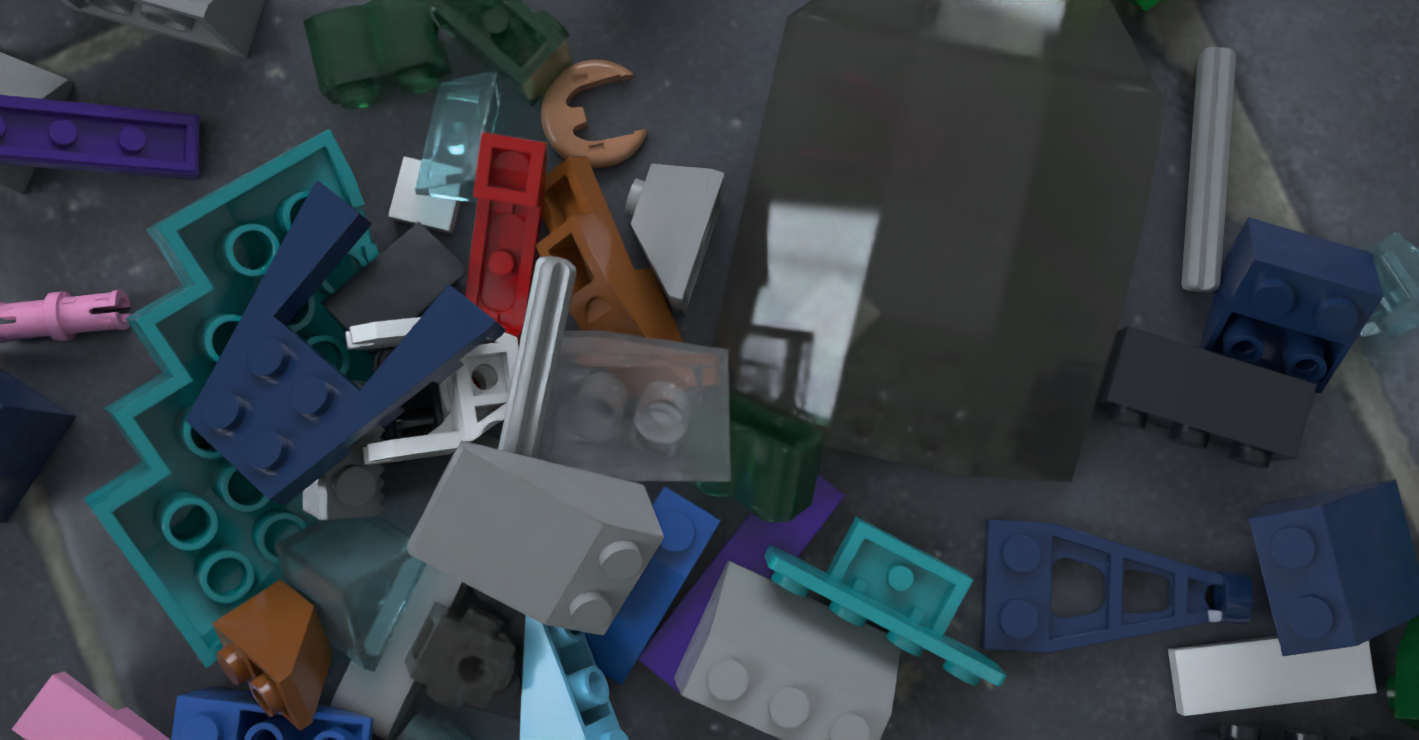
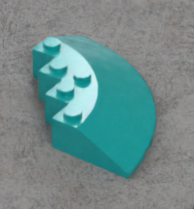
M330 129L308 139L146 229L183 285L125 318L162 373L104 408L141 462L83 498L206 668L217 661L216 652L223 648L212 623L281 579L291 586L298 576L302 578L315 561L313 556L316 554L332 525L336 527L340 519L320 520L306 512V510H303V491L284 506L269 500L185 421L316 181H320L366 218L362 205H365L355 176ZM369 228L288 324L292 330L350 380L365 382L374 374V358L377 351L369 354L361 350H347L345 331L320 303L379 254L377 244L372 242Z

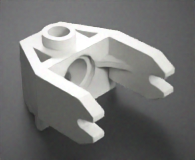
M421 317L378 321L351 326L349 328L350 331L345 333L347 350L396 347ZM504 332L494 342L487 338L461 358L460 361L464 366L438 384L444 419L442 424L428 435L367 444V447L362 448L364 465L448 455L457 450L461 440L472 442L491 427L504 420L519 349L517 337ZM472 377L479 382L480 389L473 383Z

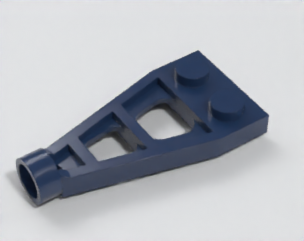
M985 519L980 647L983 649L1051 653L1209 622L1246 625L1250 621L1253 611V587L1247 573L1225 571L1214 573L1055 523ZM1069 558L1092 565L1104 576L1103 604L1099 609L1089 614L1067 618L1059 617L1051 610L1052 566L1056 561ZM1128 570H1135L1163 576L1168 581L1167 607L1158 612L1126 613L1123 611V574ZM1210 586L1211 608L1205 601V592Z

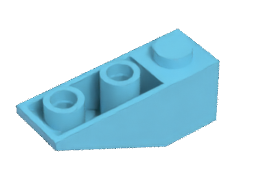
M525 615L519 740H629L619 726L609 700L607 680L603 672L596 666L585 637V632L544 625Z

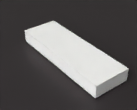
M1278 636L1168 648L1177 713L1183 716L1377 693L1369 640L1358 646L1282 656Z

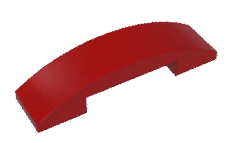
M481 132L473 197L478 198L465 297L506 329L505 333L517 337L519 345L538 257V250L535 245L540 242L548 143ZM472 377L473 383L480 389L479 382Z

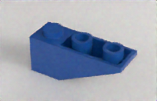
M210 686L177 695L171 740H372L374 717L318 704L313 722L300 731L280 712L273 717L267 715L257 703L251 691Z

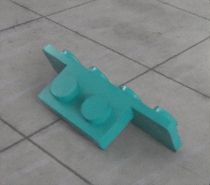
M857 516L826 572L772 544L764 554L766 563L770 569L775 571L771 579L784 589L801 597H806L809 590H812L832 600L829 609L839 617L859 627H864L868 619L888 629L889 632L886 638L902 650L920 657L924 649L946 659L943 668L970 685L978 686L982 678L1001 687L1007 677L993 659L944 634L973 582V579L968 574Z

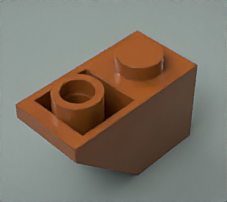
M280 579L212 623L223 646L221 650L216 652V658L225 674L236 686L241 685L245 681L248 683L252 695L267 715L273 717L280 712L297 729L302 731L313 722L333 657V651L315 606Z

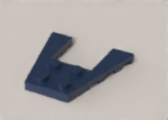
M318 180L310 190L185 420L264 496L283 506L350 455L353 451L349 446L377 424L383 427L387 426L405 412L401 406L432 381L437 384L442 383L464 366L460 361L461 358L487 338L494 342L506 331L498 322L448 284L362 389L359 388L288 326L289 322L372 225L364 216Z

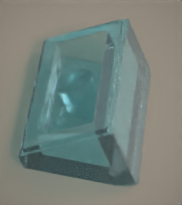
M485 72L439 83L415 187L417 195L477 203L478 198L473 197L481 132L494 133L501 100L498 73Z

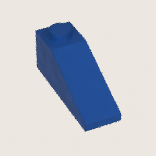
M666 486L663 487L652 506L664 539L606 633L598 635L585 632V637L596 666L604 675L621 685L721 519Z

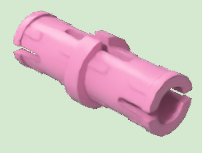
M121 289L107 293L73 297L68 292L60 291L48 293L44 300L13 303L0 302V319L4 318L6 321L16 320L15 323L0 324V343L50 336L54 341L73 340L77 333L115 329L119 331L127 330L130 325L125 318L132 314H119V312L105 313V311L131 308L129 298L125 291Z

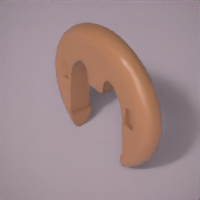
M586 60L569 66L553 79L543 97L541 123L545 137L555 152L564 159L567 157L587 156L591 168L599 169L611 167L625 161L640 148L648 134V129L634 131V134L598 141H587L576 137L575 133L578 130L588 127L583 107L568 106L573 97L584 90L619 80L624 82L635 78L631 71L607 60Z

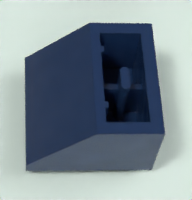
M1248 217L1222 264L1220 287L1214 291L1199 348L1317 384L1315 392L1321 394L1383 298L1372 253Z

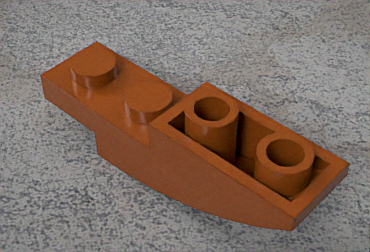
M587 156L567 157L546 175L542 216L550 234L535 246L540 257L553 256L571 261V264L576 267L577 273L569 312L606 365L645 405L658 400L671 402L701 383L653 269L634 270Z

